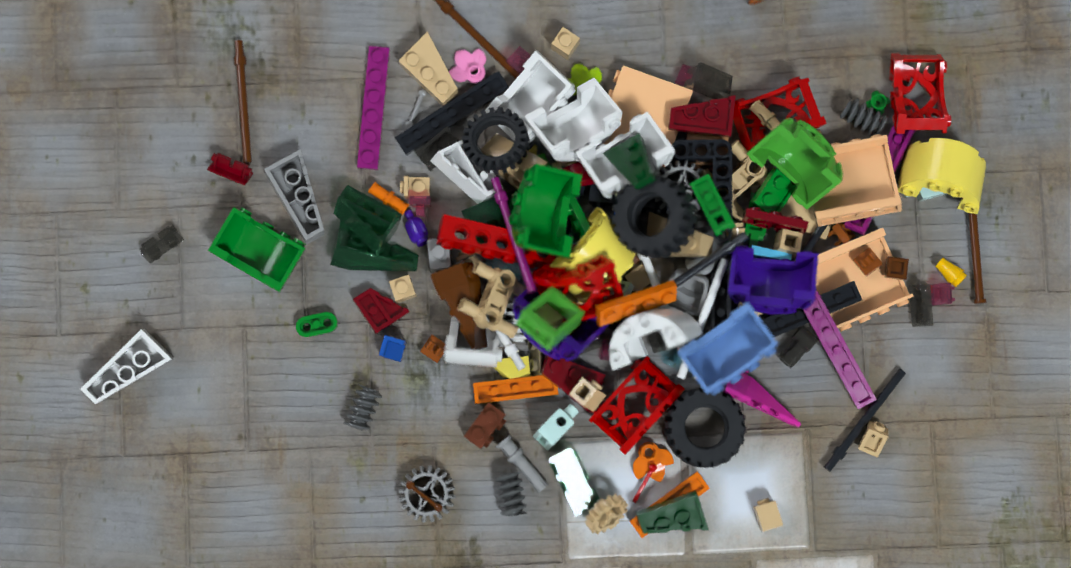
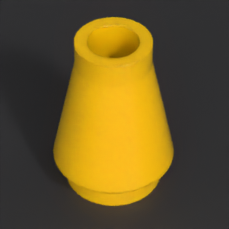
M944 257L935 266L950 286L957 287L967 276L964 273L965 270L947 261Z

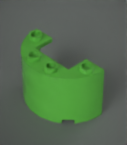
M793 118L783 120L747 152L750 159L761 168L768 159L774 167H777L796 185L792 196L805 209H809L840 184L843 179L842 166L834 158L836 152L819 131L802 120L795 122Z

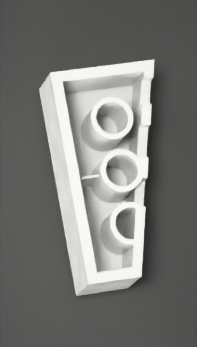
M141 329L80 390L97 404L174 359V357L145 329Z

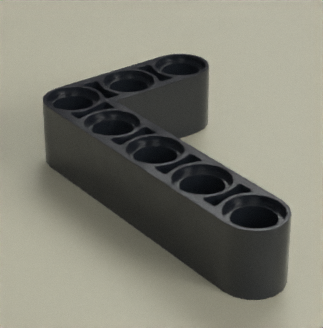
M727 140L675 141L672 144L674 150L678 147H683L686 153L682 156L674 153V161H679L680 163H684V161H688V163L713 162V183L717 190L719 188L728 190V195L721 198L732 218L731 144ZM698 147H704L707 153L700 156L696 154L695 150ZM719 147H725L728 153L726 155H719L716 150ZM720 167H725L728 170V174L720 176L716 171ZM721 217L715 219L717 224L725 221ZM726 229L729 235L725 239L719 238L713 231L715 242L722 245L728 239L731 240L732 229Z

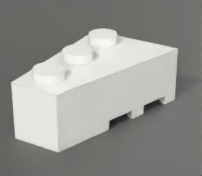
M462 140L438 151L430 161L478 205L494 197L495 191L491 179L496 177L492 170L488 174L485 173L484 169L480 171L476 165L473 166L464 150Z

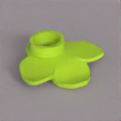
M574 64L571 69L572 78L568 79L575 85L574 89L576 91L573 95H577V87L595 78L600 83L602 81V73L598 67L589 71L582 64Z

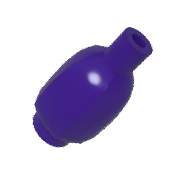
M407 210L404 212L407 219L405 228L411 242L416 244L417 247L426 245L429 234L425 224L419 217L414 216L412 210Z

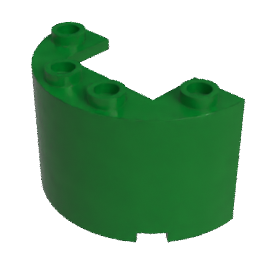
M534 164L525 170L518 192H515L513 195L512 204H514V208L509 218V225H512L514 243L518 247L570 258L573 237L566 236L565 231L570 198L579 196L581 174L540 164Z
M233 207L208 251L267 286L281 292L306 250L304 248L306 244L297 238H294L292 241V237L283 231L280 234L273 231L274 226L265 221L262 224L251 217L252 213L242 207L238 210Z

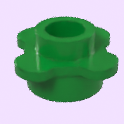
M873 91L872 97L866 102V108L873 107L875 112L879 111L881 112L880 115H882L886 105H889L890 99L879 91Z

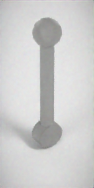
M424 89L419 91V98L410 120L405 123L407 129L413 126V121L421 101L427 94Z

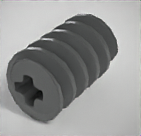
M851 98L842 111L840 119L847 115V123L855 120L854 127L856 128L861 124V132L869 129V137L874 133L876 135L879 134L888 117L884 116L880 119L881 112L878 111L873 115V107L865 110L867 105L865 102L858 106L859 99L856 98L854 101H851Z
M358 384L363 390L355 391L360 398L352 399L357 405L349 407L354 413L347 414L346 416L351 421L343 422V424L363 431L370 429L366 422L373 421L369 414L376 413L372 406H379L375 398H382V395L374 389Z
M521 471L500 474L501 476L495 479L496 482L502 483L496 487L497 490L503 491L502 494L498 495V498L505 500L499 504L500 507L506 508V510L501 512V515L514 516L528 513L521 511L526 507V504L520 503L521 500L525 499V496L518 494L524 490V487L517 486V484L522 482V479L516 478Z

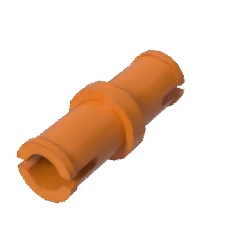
M374 182L368 191L369 194L382 201L384 206L388 205L400 213V215H403L410 205L395 196L393 191L389 192L377 184V182Z

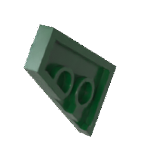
M640 134L628 138L626 141L603 153L636 190L655 180L645 143Z
M696 491L636 512L643 534L667 533L670 530H682V532L690 531V529L709 530Z

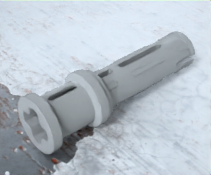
M510 434L495 446L497 449L500 448L507 456L508 462L514 463L538 493L548 485L523 455V449L518 448L511 440Z

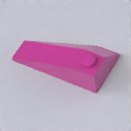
M748 371L741 374L743 378L732 385L729 382L723 386V392L730 394L734 399L796 428L800 427L801 423L755 379L748 376Z

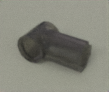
M803 325L777 357L786 366L792 368L805 352L807 353L812 349L819 339Z

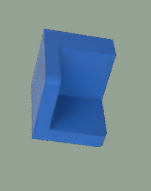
M384 335L379 356L401 362L407 342Z

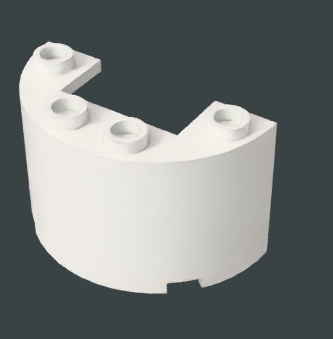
M535 51L523 65L525 69L505 93L497 96L485 110L486 113H489V108L494 107L495 111H498V107H503L504 112H506V109H510L512 114L514 112L517 113L526 126L530 139L528 141L529 144L535 139L536 135L525 122L524 116L541 106L546 111L547 116L568 105L566 100L576 91L574 89L575 85L539 51ZM498 125L510 138L515 140V134L510 128Z
M593 78L577 87V100L547 116L546 111L541 106L525 115L524 119L554 159L559 162L575 160L578 162L579 159L575 152L581 146L589 145L593 142L596 148L602 145L621 125L622 111L597 80Z
M648 112L633 117L630 121L629 132L619 134L610 143L602 144L596 148L593 142L589 145L581 146L575 152L577 158L604 197L611 198L612 195L617 197L619 193L623 194V187L626 184H630L603 154L628 138L637 134L642 136L654 176L660 174L659 170L663 164L667 166L672 160L675 150Z
M660 306L637 314L624 321L612 337L609 349L612 370L631 364L632 361L649 355L641 337L643 335L660 329L669 349L703 334V331L693 317L675 307Z
M507 307L503 315L504 318H506ZM455 316L451 317L449 335H447L445 347V363L497 367V362H502L503 349H499V347H503V344L495 331L486 328L488 347L472 350L460 331L461 324Z

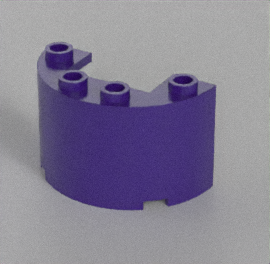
M745 245L735 247L736 250L732 252L728 293L736 304L739 301L743 304L748 302L755 312L791 314L796 313L797 308L802 307L805 310L814 303L818 253L811 251L797 252L796 261L789 259L774 260L767 257L754 258V248H749Z
M537 287V292L529 294L526 288L514 299L513 313L515 319L518 320L521 312L540 297ZM596 317L588 319V321L581 320L580 323L582 325L571 337L567 335L549 351L521 328L520 330L529 342L545 355L556 360L565 358L566 361L575 359L609 324L600 327L596 322Z

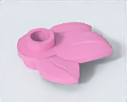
M481 49L475 50L472 54L466 50L456 51L454 60L457 66L448 71L452 79L457 82H465L467 80L471 83L481 82L486 75L484 68L486 56ZM478 70L476 74H472L473 71Z

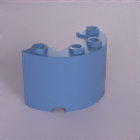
M748 302L732 312L730 318L697 341L695 339L677 351L706 394L712 393L714 396L724 389L723 386L727 383L735 384L743 378L741 374L747 370L749 372L754 371L760 366L758 363L764 357L769 358L777 352L776 346L778 343Z

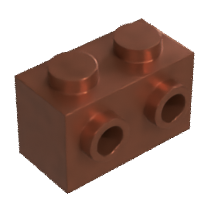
M488 402L464 437L480 449L483 446L487 448L494 439L491 436L496 429L500 431L506 423L504 419L506 415Z

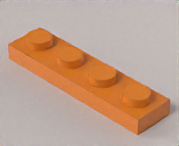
M671 280L596 306V322L601 327L674 302L677 297V285Z
M543 375L473 383L475 404L559 395L558 387Z
M696 471L649 507L696 491L699 497L710 488L698 471ZM636 515L630 520V523L640 537L643 538L647 534H643Z

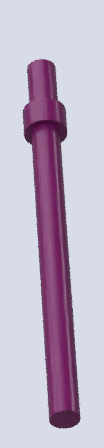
M494 177L491 179L495 191L494 197L496 203L500 206L528 293L533 294L537 290L523 248L518 247L514 243L512 225H509L511 212L507 203L508 197L506 191H503L499 177Z

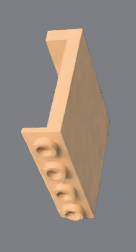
M623 65L621 71H616L613 82H616L614 90L610 89L608 93L622 111L621 125L603 144L610 143L619 134L629 132L632 118L638 114L642 115L648 112L672 145L675 142L678 131L668 130L670 110L673 107L688 105L693 90Z
M877 134L868 139L861 140L856 138L847 143L841 144L836 142L830 144L836 152L834 156L836 162L841 163L843 179L840 184L814 204L818 227L902 211V203L898 193L887 135Z
M884 228L875 230L818 255L816 290L819 295L855 281L862 297L861 301L830 314L840 332L851 328V323L858 320L859 323L870 320V315L877 312L878 315L889 312V307L894 304L897 307L908 304V299L913 297V294H909L903 280L884 278L886 258L888 256L893 257L884 238L886 236ZM870 247L883 265L865 277L853 262V259Z

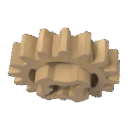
M614 494L612 497L608 495L605 500L602 498L596 502L597 504H594V509L588 511L590 515L585 517L587 520L585 524L592 533L599 534L601 531L605 533L608 528L611 530L619 524V519L625 517L623 514L628 511L626 509L628 504L621 495Z

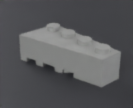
M300 149L265 168L264 172L305 244L308 245L324 236V228Z

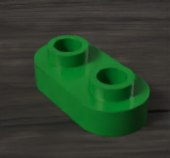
M330 312L304 316L297 321L296 331L299 335L306 338L328 334L336 330L338 319ZM326 319L331 320V325L328 327L324 325ZM307 323L311 325L309 331L304 330V325Z

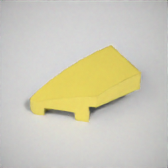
M528 356L521 357L526 367L519 371L511 358H502V362H497V367H493L503 378L513 379L531 376Z

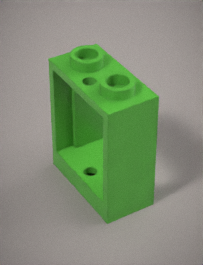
M551 287L521 312L516 325L549 351L579 325L585 312L555 287ZM546 303L568 320L557 330L535 313Z

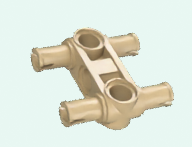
M736 140L731 144L732 152L740 162L732 170V216L737 222H740L745 211L736 202L737 197L754 182L758 181L762 185L768 176V171L765 165L762 168L758 165L756 172H750L749 165L753 161L747 155L748 151L739 140ZM706 167L699 174V177L709 174L713 181V174ZM719 188V189H718V192H719L720 190H722V189L726 190L727 195H728V190H727V189H725V188Z
M479 260L475 263L472 272L487 279V285L480 303L476 305L463 298L458 305V310L473 317L474 322L479 328H487L491 331L498 330L513 338L518 331V326L504 320L503 315L511 294L519 296L527 287L518 282L512 271L492 268ZM486 314H487V315L489 316V318H490V321H489V322H488L487 319H486Z

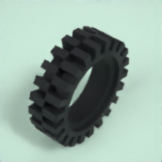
M494 107L489 108V113H486L484 109L480 111L482 116L479 117L475 114L473 116L474 121H468L467 125L469 128H464L465 136H462L463 147L473 166L476 165L478 170L482 171L484 169L485 173L490 174L491 170L494 174H499V170L506 173L508 172L506 168L510 167L513 170L516 168V162L519 165L523 162L521 157L527 156L526 149L529 150L530 145L528 141L530 139L526 126L517 113L514 112L512 114L510 109H506V112H504L503 107H498V111H495ZM504 125L515 134L514 144L511 149L505 154L495 157L483 154L477 146L480 134L490 126Z

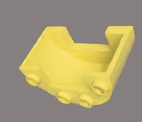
M929 138V142L921 143L920 140L907 147L903 155L897 186L898 192L906 196L917 197L922 187L935 192L950 194L953 197H961L962 199L957 205V209L964 210L967 213L978 214L986 171L985 159L978 156L979 152L975 148L957 140Z
M596 207L587 218L591 227L573 248L570 258L557 256L550 267H566L567 271L575 270L577 265L603 255L614 260L616 266L614 269L620 283L622 280L621 276L633 266V259L636 253L629 251L627 246L619 242L620 236L615 235L613 230L616 224L612 223V218L602 208ZM607 273L604 274L603 282L609 280ZM591 280L585 281L584 283L589 284ZM576 284L570 285L569 292L580 303L585 302L592 293V291L580 289Z

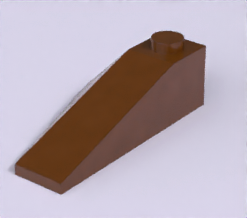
M473 262L460 263L431 274L430 277L441 301L446 300L451 308L448 311L451 317L455 316L461 324L460 331L471 349L480 350L488 347L486 329L479 328L474 322L473 317L458 310V305L463 298L476 305H479L482 298L480 279L478 274L472 272Z

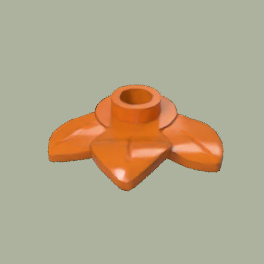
M645 442L639 447V456L633 462V472L635 477L640 479L648 473L649 465L655 464L657 470L652 473L651 478L661 482L665 475V466L673 464L674 460L668 450L659 449L653 442ZM647 448L652 449L653 453L651 456L645 455Z

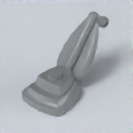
M713 229L707 231L705 234L713 237ZM722 231L723 234L719 235L718 237L721 239H725V232ZM713 240L712 253L720 247H722L723 245L718 244L715 242V240ZM686 257V268L675 270L669 281L674 280L704 258ZM720 258L677 287L676 301L669 303V306L675 307L689 315L699 316L709 292V281L705 275L714 270Z

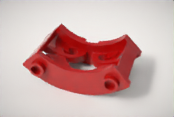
M891 53L890 80H893L892 86L894 91L890 92L891 109L894 110L892 120L896 134H905V130H941L942 133H947V127L951 125V115L948 114L944 97V73L947 71V61L944 60L941 54L900 55L899 53ZM903 62H918L915 69L903 64ZM921 62H934V74L928 73L929 66L921 74L919 72ZM910 78H912V83L910 86L903 85L904 80H906L909 83ZM916 82L931 96L929 102L920 110L912 100L903 98V95L913 90ZM905 106L911 107V110H906Z
M800 76L788 81L789 84L769 93L745 100V98L735 100L733 121L742 145L747 151L765 137L763 134L765 129L760 130V127L764 126L753 112L749 116L745 115L747 119L754 120L753 123L745 124L740 111L750 109L758 100L763 102L767 109L771 104H775L791 110L785 119L791 118L796 114L798 116L793 119L797 120V122L802 120L815 129L827 124L824 116H820L808 84L810 82L809 78L801 79ZM800 88L805 100L799 106L796 103L799 101L800 96L798 95L796 98L791 96L792 92ZM786 93V100L778 97ZM805 106L808 108L810 117L802 110ZM747 128H752V142Z
M603 255L577 265L575 270L567 271L566 267L559 268L544 265L531 273L540 296L551 287H555L565 295L568 293L570 285L576 284L582 290L592 291L589 298L582 305L573 302L585 312L582 320L595 318L596 306L624 297L614 269L616 268L614 260ZM607 273L609 280L603 282L604 274ZM591 280L589 284L584 283L585 281ZM612 287L614 294L604 299V296L610 295V291L604 288Z
M648 356L643 361L638 359L632 365L631 369L633 372L602 405L599 404L594 412L591 411L593 416L589 419L591 423L594 422L621 447L619 450L625 455L685 390L680 384L676 386L649 361L650 358ZM642 370H645L655 379L652 386L647 385L649 383L648 376L645 380L639 378ZM634 377V381L637 385L625 387L629 383V381ZM657 383H659L666 390L656 387ZM648 392L645 405L651 415L647 418L643 414L634 413L625 417L624 402L626 394ZM652 393L656 394L653 399L656 398L658 400V404L655 406L650 404ZM618 395L617 406L611 404L609 405V403ZM611 410L613 415L608 419L614 420L618 417L619 422L611 426L601 417L605 411ZM632 418H637L639 420V425L637 427H634L632 425V422L627 424V421ZM620 426L621 429H622V431H623V433H624V435H625V437H626L627 439H625V438L616 430V428H618V427Z

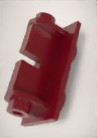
M213 153L211 157L213 162L207 168L208 171L244 186L253 176V169L250 168V165L237 160L231 164L232 158L221 153Z

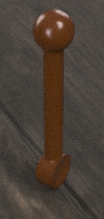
M407 482V489L415 491L434 506L435 511H442L443 506L441 504L435 503L416 488L414 482Z

